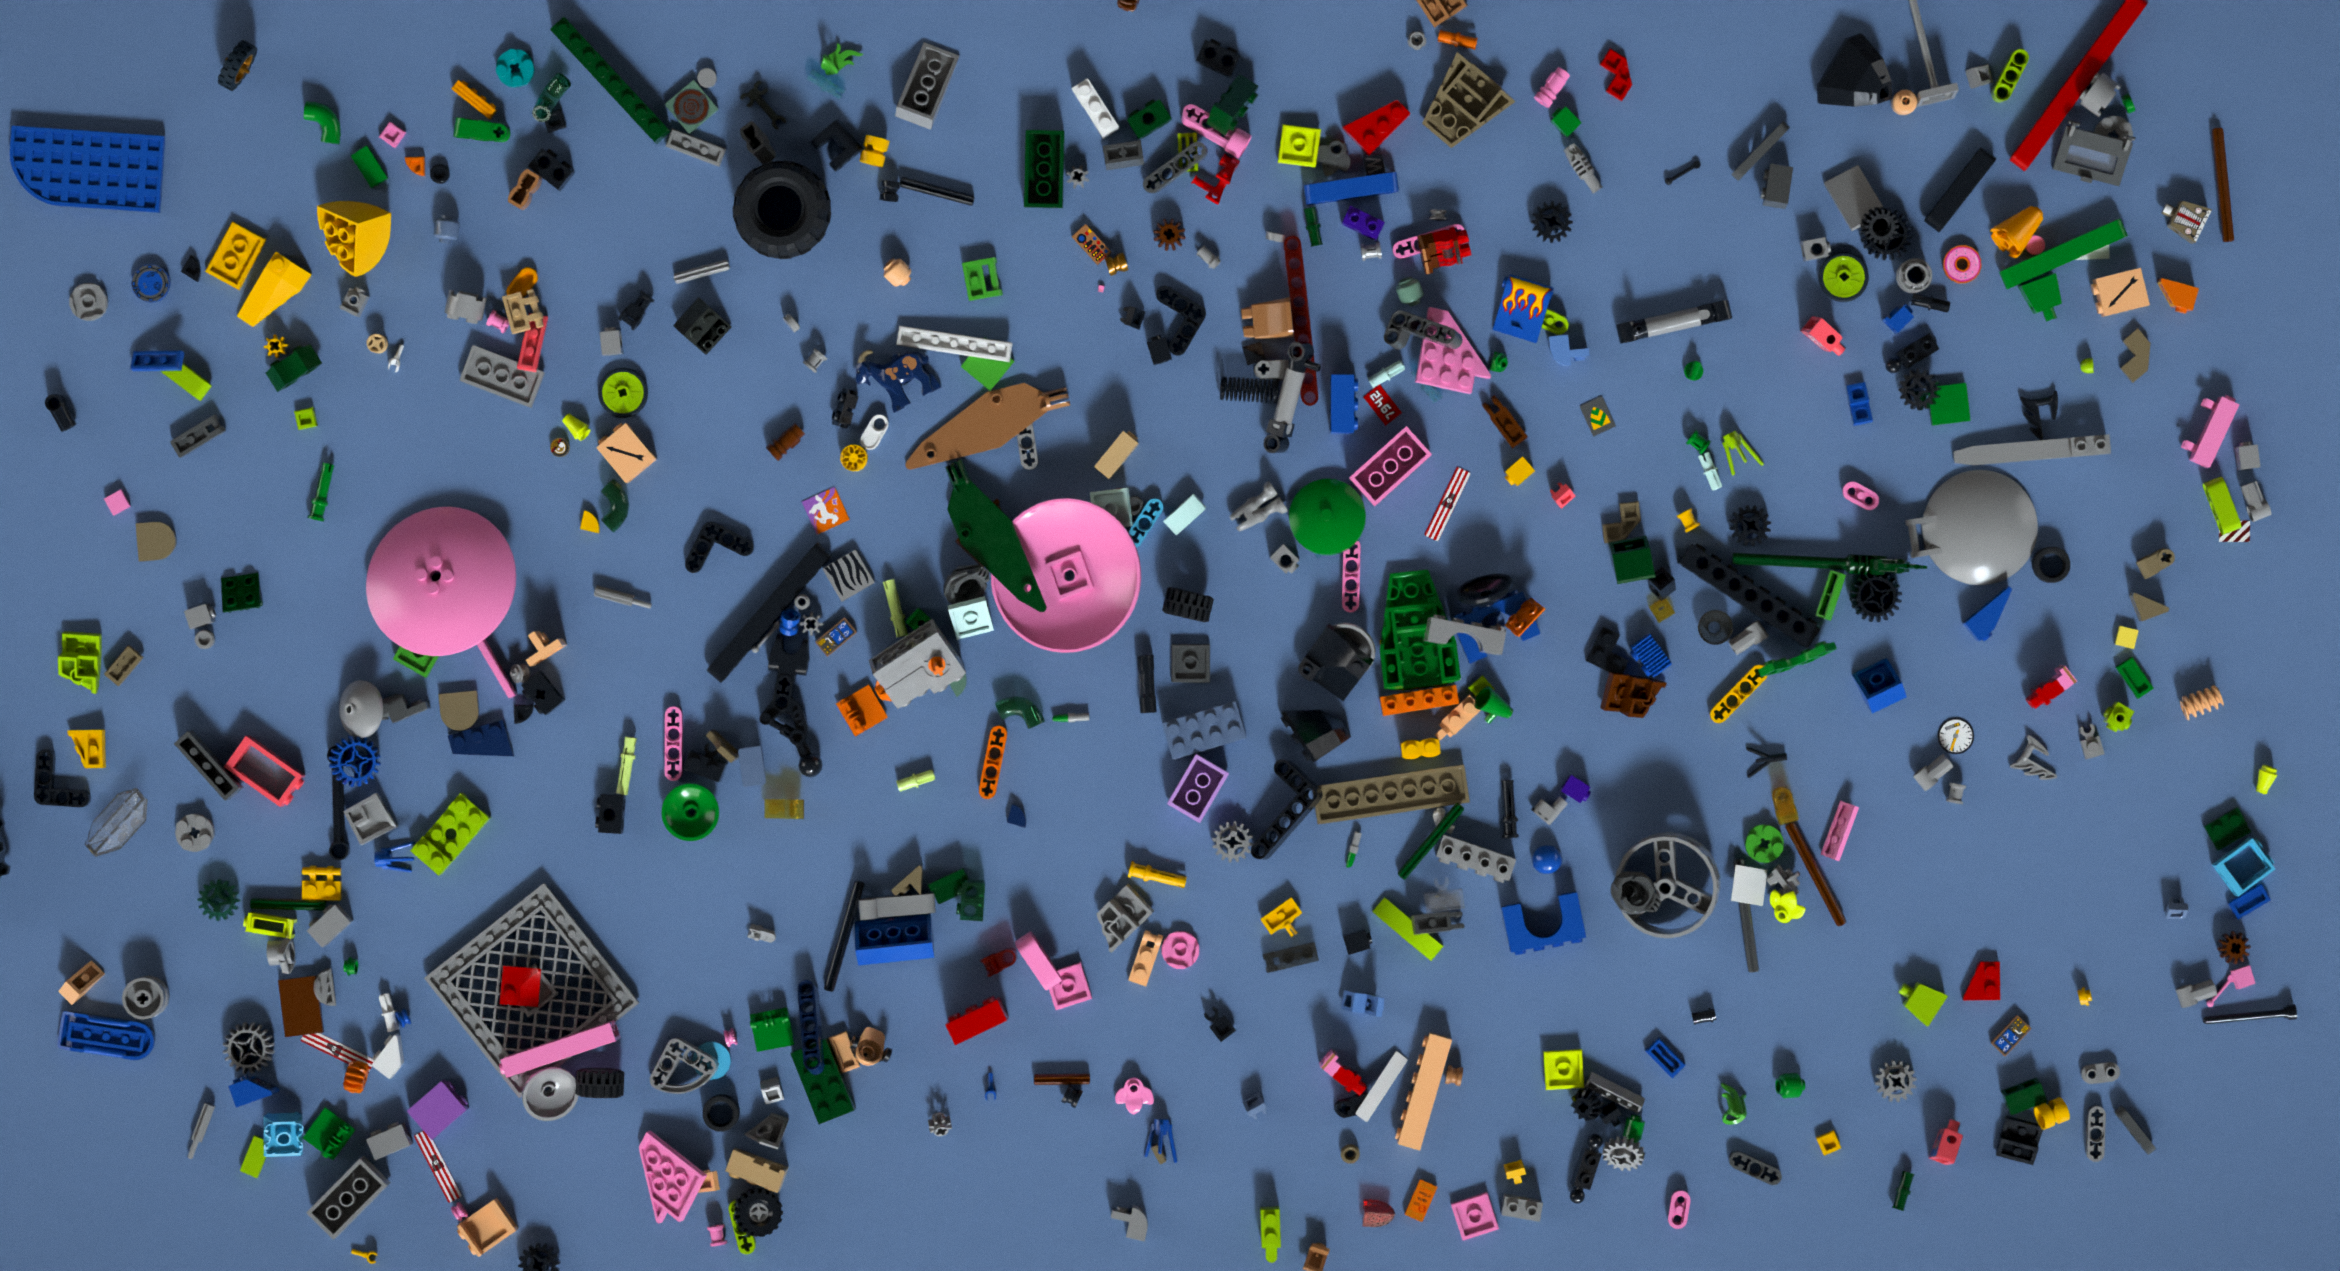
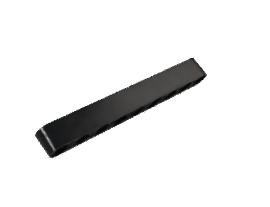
M817 542L706 671L722 683L829 560L832 554Z

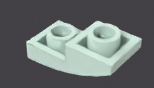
M1193 493L1175 511L1167 516L1163 522L1177 535L1206 509V506Z

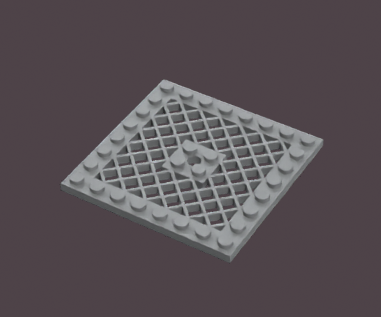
M543 883L424 978L518 1098L522 1096L525 1083L534 1073L548 1067H559L572 1057L570 1056L506 1078L505 1074L502 1075L499 1068L500 1059L510 1055L508 1051H515L517 1053L526 1050L520 1049L521 1039L531 1040L530 1048L534 1047L535 1040L545 1041V1043L555 1040L549 1038L550 1028L560 1029L559 1038L563 1037V1030L572 1031L570 1034L612 1020L616 1022L640 1003L546 883ZM542 911L544 915H538L537 913ZM532 918L531 927L522 926L525 922ZM535 918L545 919L544 929L534 928ZM549 921L555 927L556 930L548 929ZM517 930L516 939L507 938L510 934ZM520 930H530L529 941L519 940ZM534 931L544 932L543 942L533 941ZM547 933L557 934L556 944L546 943ZM560 936L563 937L568 945L560 944ZM502 941L501 951L491 950ZM506 941L515 942L514 952L504 951ZM519 943L529 944L528 954L518 953ZM532 944L542 946L541 956L531 955ZM546 946L555 947L554 957L545 956ZM559 948L569 949L568 959L558 958ZM572 950L580 960L572 959ZM487 953L486 963L476 962ZM491 953L500 954L499 964L490 963ZM504 955L514 956L513 967H517V956L527 957L525 968L541 969L538 1007L520 1006L519 1008L512 1007V1005H498L501 993L503 966H509L503 965ZM531 958L540 959V968L536 963L530 967ZM544 960L554 961L553 971L543 970ZM558 961L567 962L566 972L557 971ZM571 963L581 964L580 974L570 973ZM472 965L471 975L461 974ZM476 965L485 966L484 976L475 975ZM584 965L592 975L583 974ZM489 967L499 968L498 978L488 977ZM544 973L552 974V982L549 981ZM556 975L566 976L565 986L555 985ZM569 976L579 977L578 987L568 986ZM457 977L455 985L452 980H454ZM461 977L470 978L469 988L460 987ZM583 978L593 979L592 989L582 988ZM474 979L484 980L483 990L473 989ZM487 980L497 981L496 991L486 990ZM596 980L604 990L595 989ZM556 988L564 989L563 999L554 998L559 994ZM568 990L578 991L577 1001L567 1000ZM461 991H469L468 1000ZM581 991L591 992L590 1002L580 1001ZM472 992L482 993L481 1003L471 1002ZM595 993L605 994L603 1004L594 1003ZM486 994L495 995L494 1005L485 1004ZM608 996H609V997L612 999V1001H610V1002L607 1004V1000H608ZM553 1001L563 1003L562 1013L552 1011ZM549 1002L548 1011L539 1010ZM566 1003L576 1004L575 1014L565 1013ZM580 1005L590 1006L588 1016L579 1015ZM473 1006H480V1015ZM593 1006L603 1007L592 1016ZM484 1007L494 1008L493 1018L483 1017ZM498 1009L507 1010L506 1020L497 1019ZM511 1010L521 1011L520 1021L510 1020ZM524 1013L527 1017L534 1014L533 1023L523 1022ZM538 1013L548 1014L547 1024L537 1023ZM551 1015L561 1016L560 1026L550 1025ZM565 1017L575 1018L574 1027L564 1026ZM578 1018L588 1019L577 1028ZM484 1021H492V1030ZM496 1022L506 1023L505 1033L495 1032ZM510 1024L519 1025L518 1035L509 1034ZM523 1025L533 1026L532 1036L522 1035ZM536 1027L546 1028L545 1038L535 1037ZM496 1036H504V1044ZM508 1037L518 1038L517 1048L507 1047Z

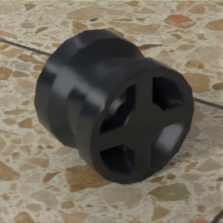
M1069 1085L1061 1102L1064 1104L1069 1103L1071 1107L1076 1108L1083 1091L1080 1089L1075 1090L1073 1086Z

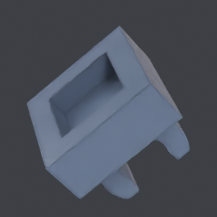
M2170 897L2165 911L2166 919H2185L2188 913V903H2184L2183 897H2180L2179 903H2174L2173 897Z
M1259 1093L1242 1102L1250 1117L1253 1116L1254 1119H1257L1256 1114L1261 1111L1263 1114H1266L1267 1107Z

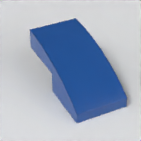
M1866 383L1847 385L1846 390L1853 426L1872 423L1873 418Z

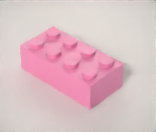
M1406 426L1350 476L1349 479L1375 507L1432 454Z

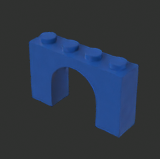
M1514 590L1507 594V598L1499 600L1491 606H1476L1471 608V613L1465 615V612L1455 615L1454 618L1464 620V624L1471 625V622L1481 623L1485 616L1493 612H1502L1510 617L1518 612L1521 605L1526 601V597L1523 591L1518 592V590ZM1536 621L1520 636L1522 641L1541 634ZM1456 633L1469 664L1487 657L1486 653L1479 652L1478 644L1473 637L1465 633Z
M1577 892L1557 895L1561 922L1553 934L1544 937L1535 936L1527 930L1520 903L1501 906L1510 952L1520 955L1525 954L1527 949L1533 948L1534 951L1544 950V946L1552 945L1554 948L1563 946V942L1571 941V944L1583 942L1582 938H1586Z

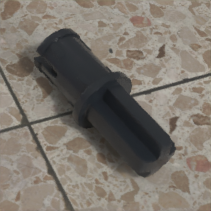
M1913 293L1912 298L1916 300L1911 301L1912 306L1928 308V311L1933 309L1948 312L1950 309L1949 301L1933 298L1932 295L1927 297Z

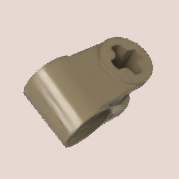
M2162 548L2142 557L2135 563L2144 579H2147L2173 564L2175 555L2171 550ZM2163 553L2169 555L2166 558L2167 561L2161 560V558L2163 557Z

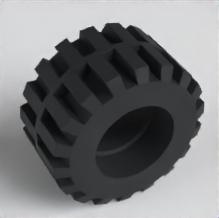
M1169 587L1166 591L1162 611L1166 614L1205 623L1209 622L1214 599L1211 596Z
M581 1068L576 1071L575 1094L586 1098H619L624 1095L625 1072L612 1068Z

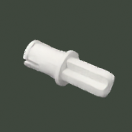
M381 994L379 996L383 1012L381 1016H384L387 1032L400 1029L395 1015L397 1011L393 1008L390 994Z

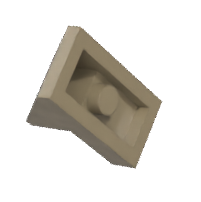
M920 864L891 890L895 896L899 893L901 896L910 889L908 885L911 884L921 895L923 866Z

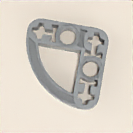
M679 1037L673 1038L667 1043L650 1076V1084L655 1089L666 1093H687L706 1084L718 1070L719 1063L715 1057ZM678 1042V1043H679L678 1046H679L681 1049H685L686 1047H688V1049H686L685 1052L682 1051V1050H680V1049H678V1050L675 1051V1050H674L675 1046H674L673 1044H675V1043ZM690 1051L697 1053L696 1061L689 1059L688 1054ZM665 1058L672 1060L671 1068L664 1066L663 1061ZM680 1060L704 1073L699 1079L689 1084L673 1085L668 1083ZM701 1060L704 1061V1062H706V1063L711 1061V1062H712V1063H711V1066H713V1068H710V1069L708 1070V1069H706V1068H707V1065H706L705 1063L702 1062V1063H700V1065H698V1063H699ZM662 1071L668 1072V1074L664 1073L662 1075L661 1080L663 1082L657 1084V1079L655 1077L660 1076Z

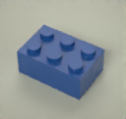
M1331 374L1330 434H1354V430L1358 429V417H1354V411L1358 410V398H1354V391H1358V379H1354V375Z

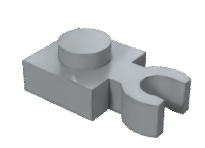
M2089 724L2090 731L2088 733L2084 732L2082 726L2079 727L2080 734L2085 738L2080 741L2085 759L2105 754L2100 736H2093L2095 732L2093 724Z

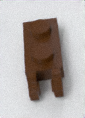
M1494 395L1491 397L1492 402L1500 410L1494 414L1485 402L1482 404V407L1513 449L1528 436L1508 409L1503 407Z

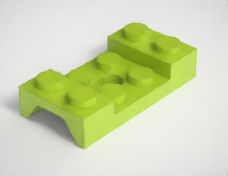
M462 792L410 851L440 876L491 817L474 805ZM450 828L456 831L457 835L454 839H449L446 835L447 830Z

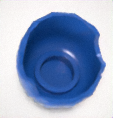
M1544 845L1537 848L1532 856L1533 867L1542 874L1556 872L1561 867L1563 861L1561 852L1553 845Z

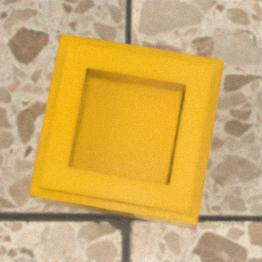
M1834 1130L1816 1137L1824 1156L1841 1149Z

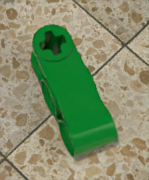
M455 117L453 137L479 141L506 142L511 136L509 128L503 124ZM497 131H504V134L497 135Z

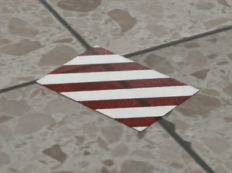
M2240 521L2242 528L2222 535L2219 530V542H2250V521Z

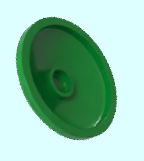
M680 785L674 788L663 802V823L666 829L678 839L684 841L700 840L708 836L718 823V802L712 792L701 785ZM690 808L695 810L694 815L689 814Z

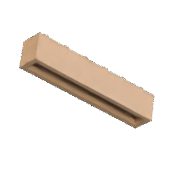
M1429 1032L1428 1036H1424L1422 1047H1425L1423 1055L1419 1054L1416 1065H1419L1417 1073L1414 1072L1411 1080L1414 1086L1412 1091H1408L1406 1102H1409L1407 1110L1403 1109L1400 1120L1403 1121L1401 1128L1398 1127L1395 1135L1399 1145L1419 1151L1421 1149L1452 1043V1039L1431 1032Z

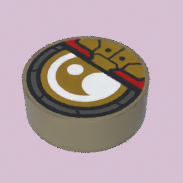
M556 438L551 442L550 450L553 455L564 457L570 451V444L566 439Z

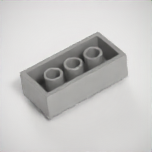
M363 1156L306 1213L334 1240L391 1182Z

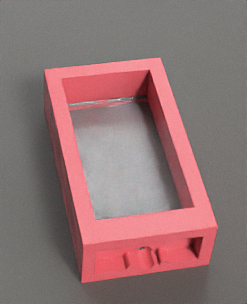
M250 735L244 737L224 766L225 769L279 807L289 805L294 798L292 794L295 789L299 790L305 782L303 780L305 777L304 773Z

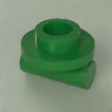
M1494 351L1489 370L1503 372L1508 365L1507 356Z
M1698 361L1690 362L1685 366L1684 374L1691 381L1699 380L1703 375V367Z

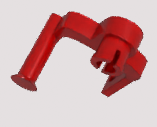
M1226 154L1223 155L1219 165L1225 168L1216 175L1220 179L1216 187L1197 177V174L1191 184L1194 183L1209 192L1205 198L1218 205L1223 190L1227 184H1230L1232 175L1240 161L1236 158L1232 159Z

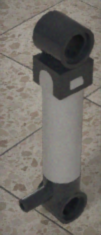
M1723 300L1617 324L1616 328L1620 344L1729 320L1732 319L1729 300Z
M1294 342L1288 348L1289 361L1273 419H1269L1266 432L1271 434L1265 437L1263 443L1265 450L1269 453H1283L1288 450V437H1292L1295 424L1292 423L1306 368L1317 372L1321 369L1320 364L1309 361L1314 355V348L1308 342Z

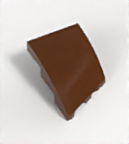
M1609 672L1600 708L1604 711L1621 712L1628 717L1644 718L1650 706L1656 701L1655 696L1661 688L1666 687L1667 683L1637 675Z

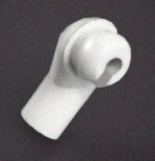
M1442 807L1436 808V811L1433 812L1436 826L1445 817L1446 811ZM1451 825L1446 832L1451 834L1455 826Z

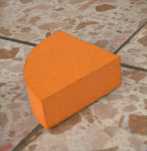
M424 156L405 157L406 164L412 172L420 176H426Z

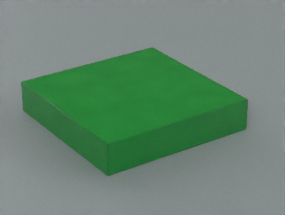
M1966 383L1937 386L1941 388L1940 391H1937L1940 398H1934L1936 401L1935 405L1930 404L1931 426L1971 421Z

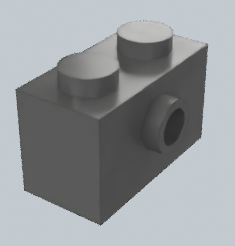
M1770 163L1768 169L1764 170L1763 181H1766L1765 188L1762 187L1760 199H1763V206L1781 209L1787 207L1793 167Z

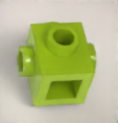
M2114 701L2111 707L2108 706L2105 710L2103 722L2107 723L2106 727L2114 732H2117V730H2127L2133 721L2131 717L2135 711L2120 702Z

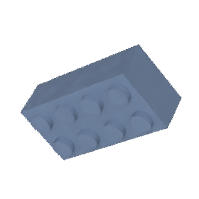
M1236 701L1162 722L1173 760L1247 738Z

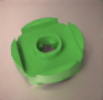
M1757 825L1747 834L1745 841L1746 852L1752 859L1758 862H1772L1783 851V837L1776 828L1770 825ZM1763 838L1765 841L1769 840L1768 848L1766 849L1759 846Z

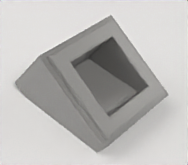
M1988 64L1966 70L1971 89L1993 83Z
M778 1077L760 1082L761 1092L766 1105L784 1100Z

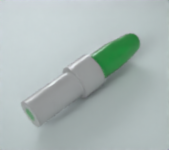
M1089 713L1054 715L1052 718L1053 721L1068 723L1090 721Z
M1354 832L1348 849L1347 868L1353 865L1355 856L1358 853V846L1362 835L1360 832Z

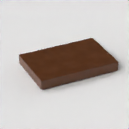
M317 975L278 980L285 1037L324 1032L321 1003L316 998L313 990Z

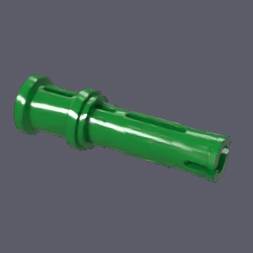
M322 463L315 498L311 499V512L307 518L324 522L325 507L328 506L326 499L335 465Z

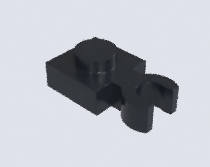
M1213 1006L1212 1009L1215 1015L1210 1017L1205 1012L1204 1017L1208 1021L1213 1022L1209 1027L1219 1041L1222 1042L1234 1033L1236 1029L1225 1015L1220 1018L1218 1016V1009Z

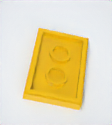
M232 221L205 272L240 290L267 239Z

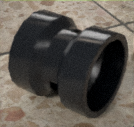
M881 180L883 192L880 193L879 200L898 202L899 196L896 192L900 189V182Z

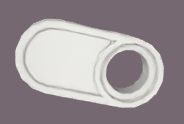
M876 415L871 419L860 439L862 447L867 450H873L879 445L889 427V421L885 416ZM881 418L885 421L883 429L875 428L874 422L876 419Z

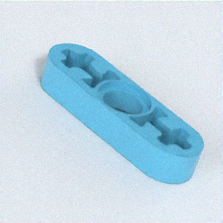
M1153 498L1147 502L1129 530V534L1132 536L1137 532L1133 530L1135 526L1138 530L1145 532L1144 536L1139 534L1137 537L1139 543H1134L1136 548L1142 544L1163 511V503L1159 499ZM1156 502H1158V507L1160 508V510H1155L1152 515L1156 517L1154 520H1152V518L1148 515H1145L1144 512L1147 510V512L1149 513L1151 510V507L1149 505L1151 503L1155 504ZM1141 518L1149 519L1150 526L1148 528H1140L1139 520Z

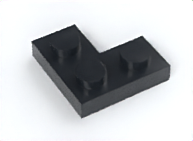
M1602 626L1586 661L1607 672L1623 673L1629 660L1612 652L1620 635Z

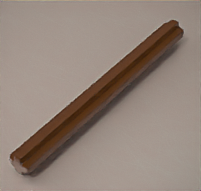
M2223 128L2212 129L2222 240L2223 242L2234 241L2224 132Z
M1794 822L1787 824L1785 828L1833 920L1838 927L1844 925L1846 919L1799 829Z

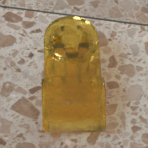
M1783 787L1776 788L1772 793V798L1779 825L1798 821L1799 817L1791 792ZM1780 792L1786 794V796L1783 797V801L1778 798V796L1781 795Z

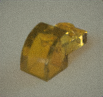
M764 799V818L804 819V800Z

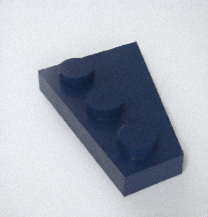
M504 720L448 735L453 754L514 756Z

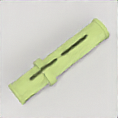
M895 579L884 581L883 585L891 612L890 620L893 621L896 638L908 635L904 620L906 617L901 609Z
M625 736L623 753L620 754L622 759L616 790L617 794L628 795L633 759L636 757L634 752L637 738Z

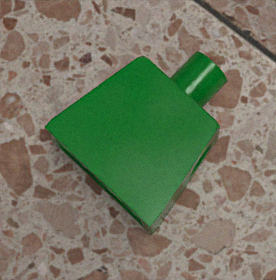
M2056 273L2018 287L2033 314L2042 311L2046 322L2057 318L2053 307L2062 304Z

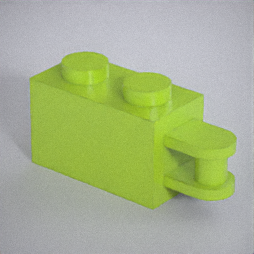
M1260 1207L1262 1248L1266 1249V1260L1273 1263L1277 1260V1248H1281L1280 1207Z

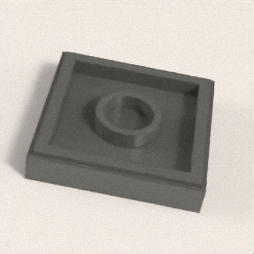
M1172 644V682L1210 683V644Z

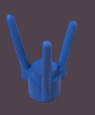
M415 841L389 848H381V851L375 852V866L382 867V869L411 873L412 869L389 864H392L393 861H413L414 857H392V853L389 852L415 845Z
M1154 1119V1123H1151V1131L1144 1154L1145 1157L1148 1156L1154 1133L1159 1135L1158 1153H1162L1163 1135H1167L1168 1131L1174 1163H1177L1172 1124H1169V1119Z

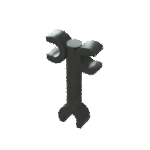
M759 80L754 84V88L748 93H743L740 99L750 98V102L746 105L748 108L753 106L755 100L772 120V126L778 130L776 121L782 120L786 123V119L783 116L777 115L760 96L765 95L768 89L765 88L763 91H759L758 86L762 83Z

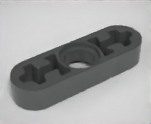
M2122 1105L2114 1110L2115 1115L2147 1155L2156 1150L2155 1146Z
M1734 1151L1729 1155V1164L1734 1169L1769 1185H1777L1782 1179L1781 1172L1777 1168L1740 1151ZM1740 1155V1159L1744 1162L1750 1159L1746 1164V1170L1743 1169L1744 1165L1741 1163L1734 1165L1733 1157L1737 1158ZM1753 1163L1760 1165V1171L1756 1174L1750 1172V1165ZM1764 1167H1768L1765 1170L1768 1173H1773V1171H1776L1775 1175L1777 1176V1179H1772V1181H1769L1770 1177L1765 1174L1763 1175V1178H1761L1760 1176L1764 1172Z

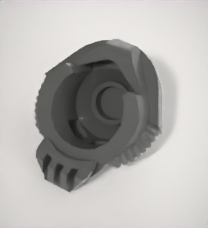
M981 565L958 566L951 575L947 576L943 586L947 601L955 604L982 597L986 591L987 582L990 580L989 570Z
M1643 872L1620 873L1611 884V897L1619 910L1624 913L1626 912V914L1634 915L1643 911L1657 912L1661 905L1660 896L1654 892L1655 886L1653 882Z

